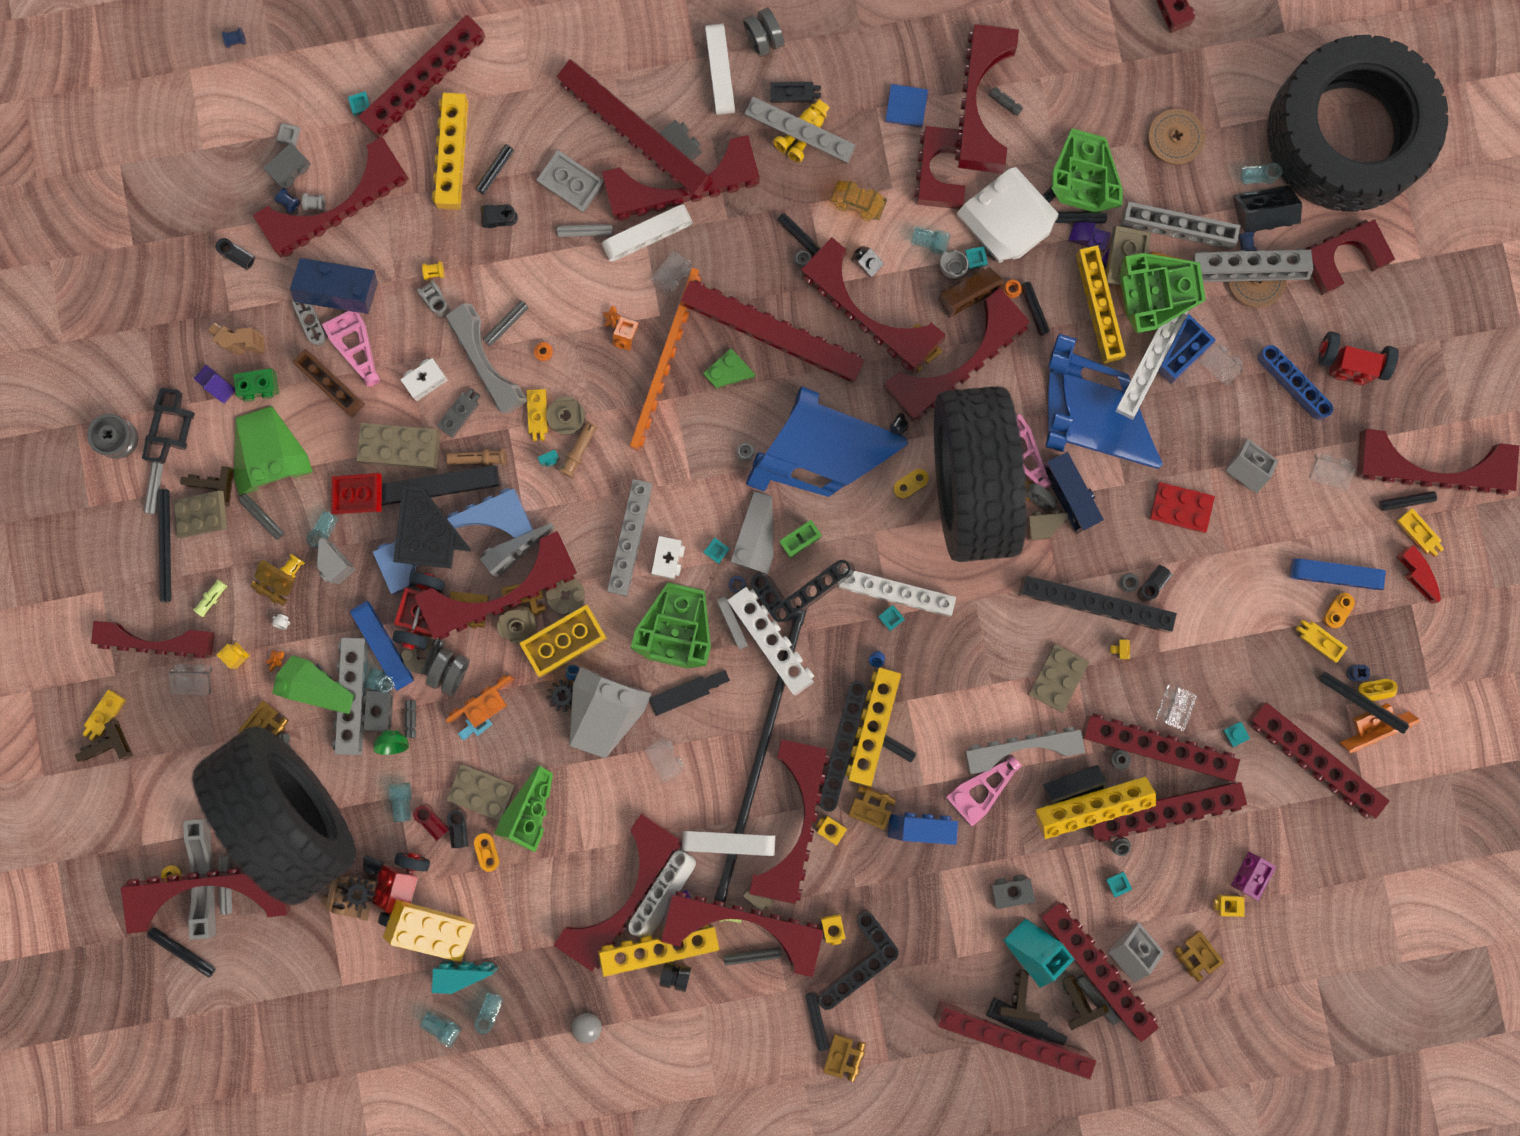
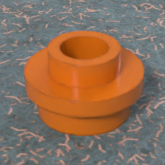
M1010 279L1004 283L1002 290L1009 298H1016L1020 295L1022 287L1017 280ZM1014 287L1015 292H1010L1008 288Z
M541 342L535 346L534 355L540 361H547L552 357L553 349L550 344ZM542 348L547 350L545 354H540Z

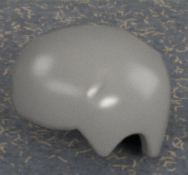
M953 250L951 252L945 251L940 257V270L944 276L957 279L966 274L969 264L967 257L963 253Z
M583 1013L574 1018L571 1025L572 1035L579 1042L585 1044L592 1043L601 1034V1021L594 1014Z

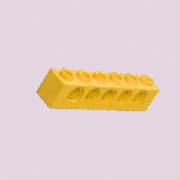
M443 93L442 99L439 100L441 117H438V129H440V136L436 138V145L439 147L438 154L435 155L437 172H434L433 180L434 184H436V190L432 192V201L435 202L438 209L461 210L468 98L466 94ZM451 112H457L455 117H448ZM450 130H455L454 135L447 136ZM449 148L454 149L453 153L446 154ZM453 167L451 172H444L445 168ZM451 185L450 190L443 191L444 186Z
M1097 245L1080 249L1076 254V259L1102 363L1122 360L1126 354L1099 247Z
M878 668L877 672L873 671L871 682L874 684L872 690H868L866 701H869L867 709L863 708L861 720L864 721L862 728L858 727L855 738L859 740L857 746L853 745L850 757H853L852 765L848 764L845 776H849L847 781L868 787L872 786L901 673L883 668ZM878 685H886L888 688L887 694H880L877 689ZM874 703L882 705L883 710L881 713L873 711ZM869 722L877 723L878 729L876 732L868 730L867 725ZM864 740L872 742L873 748L870 751L863 749L862 743ZM859 759L867 761L868 766L865 770L858 768L857 762Z
M1142 777L1036 809V821L1044 838L1048 839L1156 806V792L1147 777Z
M707 924L682 941L681 948L677 950L673 949V946L660 942L659 937L652 939V936L640 938L641 941L633 943V940L621 942V946L618 947L613 945L603 946L602 950L598 951L601 972L605 977L719 951L715 927ZM695 935H700L701 942L698 945L692 944V938ZM659 943L662 944V952L655 954L653 951L654 946ZM637 948H643L644 950L641 958L634 957V951ZM619 952L624 953V960L620 963L615 962V955Z

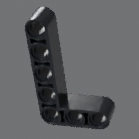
M838 560L786 599L772 578L767 574H755L751 578V586L775 621L789 622L854 574L855 567L851 561ZM845 563L848 570L845 574H842L840 568ZM828 575L832 577L830 585L825 583V578ZM763 577L765 584L763 587H760L758 581ZM815 586L817 593L812 597L810 589ZM771 593L775 594V601L773 603L769 601ZM799 597L801 599V606L797 608L795 600ZM781 609L786 611L784 619L780 617Z
M860 911L857 914L856 920L861 930L876 949L819 993V1005L825 1010L834 1008L898 958L899 951L896 945L870 911ZM864 915L871 917V921L867 925L860 923V919ZM875 931L883 933L882 938L878 941L872 939ZM887 947L894 948L892 956L884 955V950ZM871 959L879 961V965L876 968L868 966ZM862 971L863 978L855 980L853 978L854 972ZM840 983L848 985V989L845 992L837 990ZM830 995L832 997L831 1003L824 1004L821 1001L822 997Z

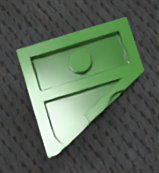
M732 349L728 350L703 373L716 389L745 379H752L756 376Z

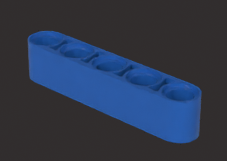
M1268 345L1258 353L1259 363L1314 419L1322 420L1333 413L1332 403L1276 346ZM1266 351L1271 353L1272 359H1268L1265 356ZM1279 365L1285 368V373L1280 372ZM1292 379L1298 381V387L1292 384ZM1306 392L1311 394V401L1306 398ZM1319 406L1325 409V414L1320 413Z
M1293 558L1291 561V579L1384 590L1386 570Z
M365 601L351 609L350 613L393 687L398 691L415 681L372 605Z

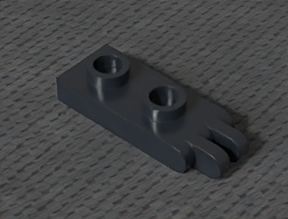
M770 82L771 103L814 102V99L821 98V93L814 92L821 91V86L814 85L813 82Z

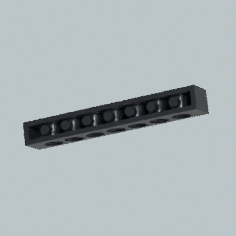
M1027 575L1022 578L1018 595L1166 633L1173 632L1177 615L1175 612Z

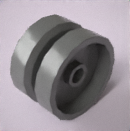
M768 7L758 11V19L753 14L743 18L746 34L759 57L768 54L770 47L777 50L784 46L785 42L774 14Z
M114 414L98 416L91 422L87 432L88 443L92 449L109 458H126L134 452L138 445L139 436L135 426L128 420Z
M446 647L442 648L430 668L426 685L433 689L441 686V692L452 697L463 681L469 667L470 658L461 654L455 658L453 650Z

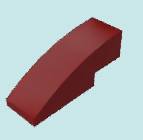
M1414 545L1406 547L1396 557L1409 570L1404 577L1431 604L1439 603L1441 601L1439 587L1429 564Z

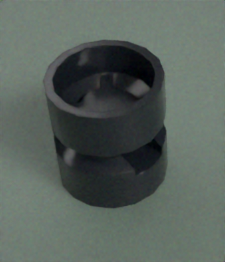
M664 963L659 986L665 988L674 986L675 990L686 992L692 967L685 965L677 967L676 963Z

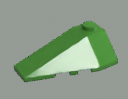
M292 655L277 673L272 694L350 714L354 694L340 683L334 682L327 676V673L320 671L310 660Z
M537 765L502 815L494 833L495 835L510 843L536 852L544 831L542 822L543 816H546L547 813L545 804L546 798L550 795L553 773Z

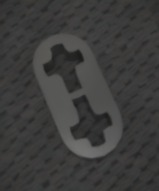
M1029 484L1026 496L1040 508L1053 511L1057 503L1056 497L1041 485Z

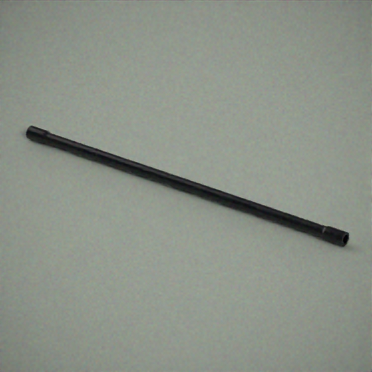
M807 609L792 620L788 639L792 643L790 648L793 653L795 652ZM787 651L784 652L782 661L787 660ZM779 674L734 834H744L785 687V682ZM728 853L714 900L726 902L728 887L738 854Z

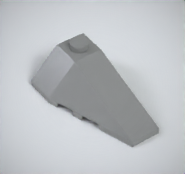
M754 491L731 559V564L768 575L773 559L772 496Z
M549 523L494 548L490 547L482 553L483 557L480 560L493 576L499 578L537 545L541 538L553 531L555 526Z

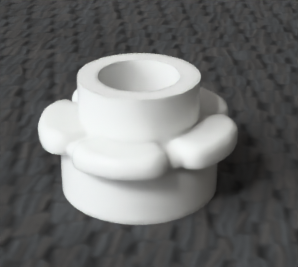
M277 614V617H272V625L276 628L286 630L288 625H290L289 618L285 615Z

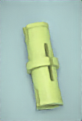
M217 579L210 590L203 594V599L193 610L204 617L210 607L218 602V597L228 586Z

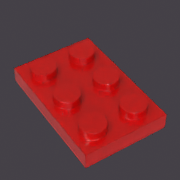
M381 473L332 476L331 514L382 512Z
M1159 482L1149 520L1205 534L1207 533L1215 496Z

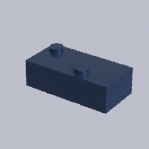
M300 258L290 286V292L294 302L369 314L378 281L375 270Z
M1068 451L1044 464L1048 478L1052 482L1051 487L1064 512L1068 513V519L1076 534L1104 520L1093 500L1095 499L1094 493L1090 488L1086 487Z

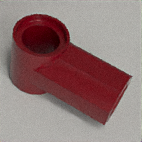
M423 804L415 809L413 813L415 821L420 823L436 841L449 831V828L435 814L430 805ZM420 809L427 810V819L420 817Z

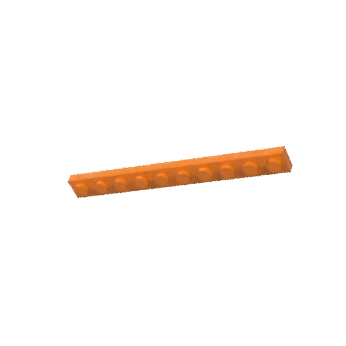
M691 269L684 292L690 280L701 282L702 277H700L698 269ZM680 303L630 444L631 449L639 451V448L645 444L646 436L644 434L646 429H650L653 420L650 416L652 411L655 412L658 407L659 401L656 400L658 393L662 394L665 386V383H663L664 376L669 375L671 365H669L670 359L675 357L677 352L676 342L681 340L683 334L682 324L683 322L686 323L690 312H687L688 308L681 306Z

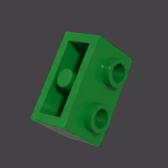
M271 368L233 374L236 397L244 402L254 401L258 397L270 399L274 395L279 394L277 373Z

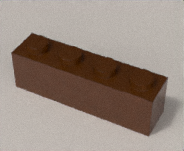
M304 349L292 362L350 417L353 418L365 405L360 398L307 349Z

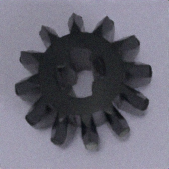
M559 680V687L553 682L552 686L555 690H547L549 693H553L552 696H547L546 698L547 700L553 699L549 704L550 707L557 704L555 711H559L562 706L563 712H567V705L571 709L573 686L569 688L571 684L569 680L566 681L565 686L563 680ZM564 690L566 691L565 695H567L568 697L567 699H563V701H561V697L558 695L559 693H563Z
M361 876L357 877L356 883L353 878H350L349 882L351 885L344 883L343 887L347 890L341 891V895L346 896L342 899V902L350 901L347 905L349 909L355 904V911H358L359 904H361L363 909H366L365 901L370 904L373 902L368 896H375V892L369 891L374 885L366 886L369 881L367 878L363 883L360 882ZM355 889L363 891L360 898H357V895L356 897L353 896Z

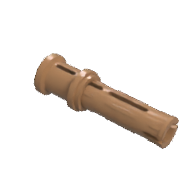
M588 421L586 422L571 453L568 452L566 454L563 466L558 469L560 473L570 478L574 477L573 473L578 464L582 462L581 456L597 429L596 425H591Z
M485 449L483 452L447 453V464H484L486 466L501 464L505 466L506 451L505 449H501V451Z

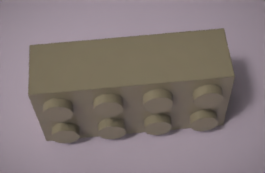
M361 423L357 461L366 465L438 470L441 432L437 429Z

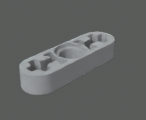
M292 300L308 340L315 346L323 345L326 342L327 336L314 306L304 304L307 309L304 311L303 307L298 305V302ZM307 315L314 316V322L310 325L305 323ZM315 328L316 332L320 335V340L313 339L315 334L311 329Z
M726 596L717 599L739 650L748 647Z

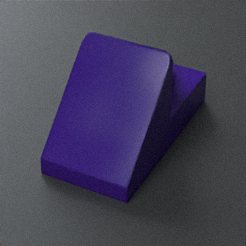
M1074 222L1068 241L1085 247L1098 245L1099 251L1105 252L1111 233L1094 228L1096 223Z
M205 365L194 377V380L223 404L235 392V388L208 365Z

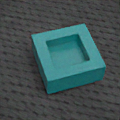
M366 91L348 96L354 117L362 114L370 106Z
M984 246L965 250L969 270L988 265Z
M555 449L537 457L542 467H551L557 464V460L560 459Z
M714 538L703 553L719 565L730 548L717 538Z
M894 605L878 616L889 631L905 620Z
M1241 721L1222 730L1230 746L1233 748L1250 739Z
M1124 871L1105 879L1114 898L1133 890Z

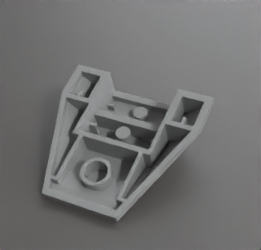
M580 667L572 690L569 746L606 758L644 713L652 693L634 686L631 688Z

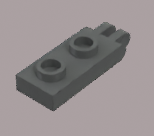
M472 388L467 393L463 392L437 425L439 429L451 438H454L479 405L477 401L481 395L476 393L471 398L475 392Z

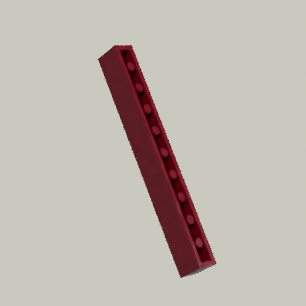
M571 59L568 60L557 75V78L561 81L560 85L568 92L571 89L575 93L573 96L581 103L585 101L588 104L587 108L594 114L598 112L602 116L600 119L608 126L612 124L616 127L614 131L621 137L625 135L629 138L628 143L635 149L638 147L642 149L643 152L641 154L648 160H655L657 162L655 166L662 172L668 171L671 174L669 176L671 180L677 184L681 182L684 185L683 190L689 195L695 194L700 196L713 178Z
M689 281L680 302L681 306L850 383L856 380L864 362V359L858 353L852 351L848 353L838 344L831 345L823 337H813L803 328L796 329L792 327V324L788 321H778L774 319V315L768 312L763 314L757 311V308L753 305H743L739 303V299L732 296L728 298L722 295V292L718 289L712 288L710 290L704 287L705 284L700 281Z

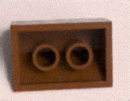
M991 267L987 269L980 268L974 272V276L971 278L964 277L953 288L951 286L944 288L939 296V301L949 318L992 295L1002 286L1004 281Z

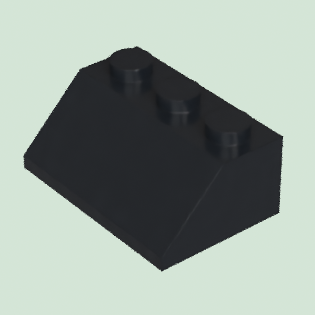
M1289 185L1234 195L1238 222L1244 232L1255 233L1260 230H1272L1277 227H1288L1301 223L1302 202Z
M1098 765L1043 784L1048 805L1108 788L1107 781Z

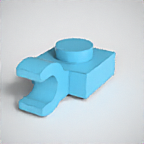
M467 719L466 723L469 726L459 732L458 735L462 740H466L473 733L479 736L491 727L493 723L488 719L474 728L469 719Z

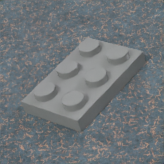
M559 150L556 151L536 180L537 183L582 213L586 211L605 183L604 180Z

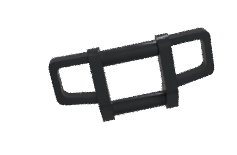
M160 388L153 407L152 423L149 434L145 438L142 459L146 462L164 464L170 447L180 450H186L187 448L186 440L191 420L194 419L195 413L180 408L183 394L179 390ZM166 394L176 395L173 407L162 405ZM162 414L184 418L178 440L156 436ZM152 444L163 445L159 458L149 457Z

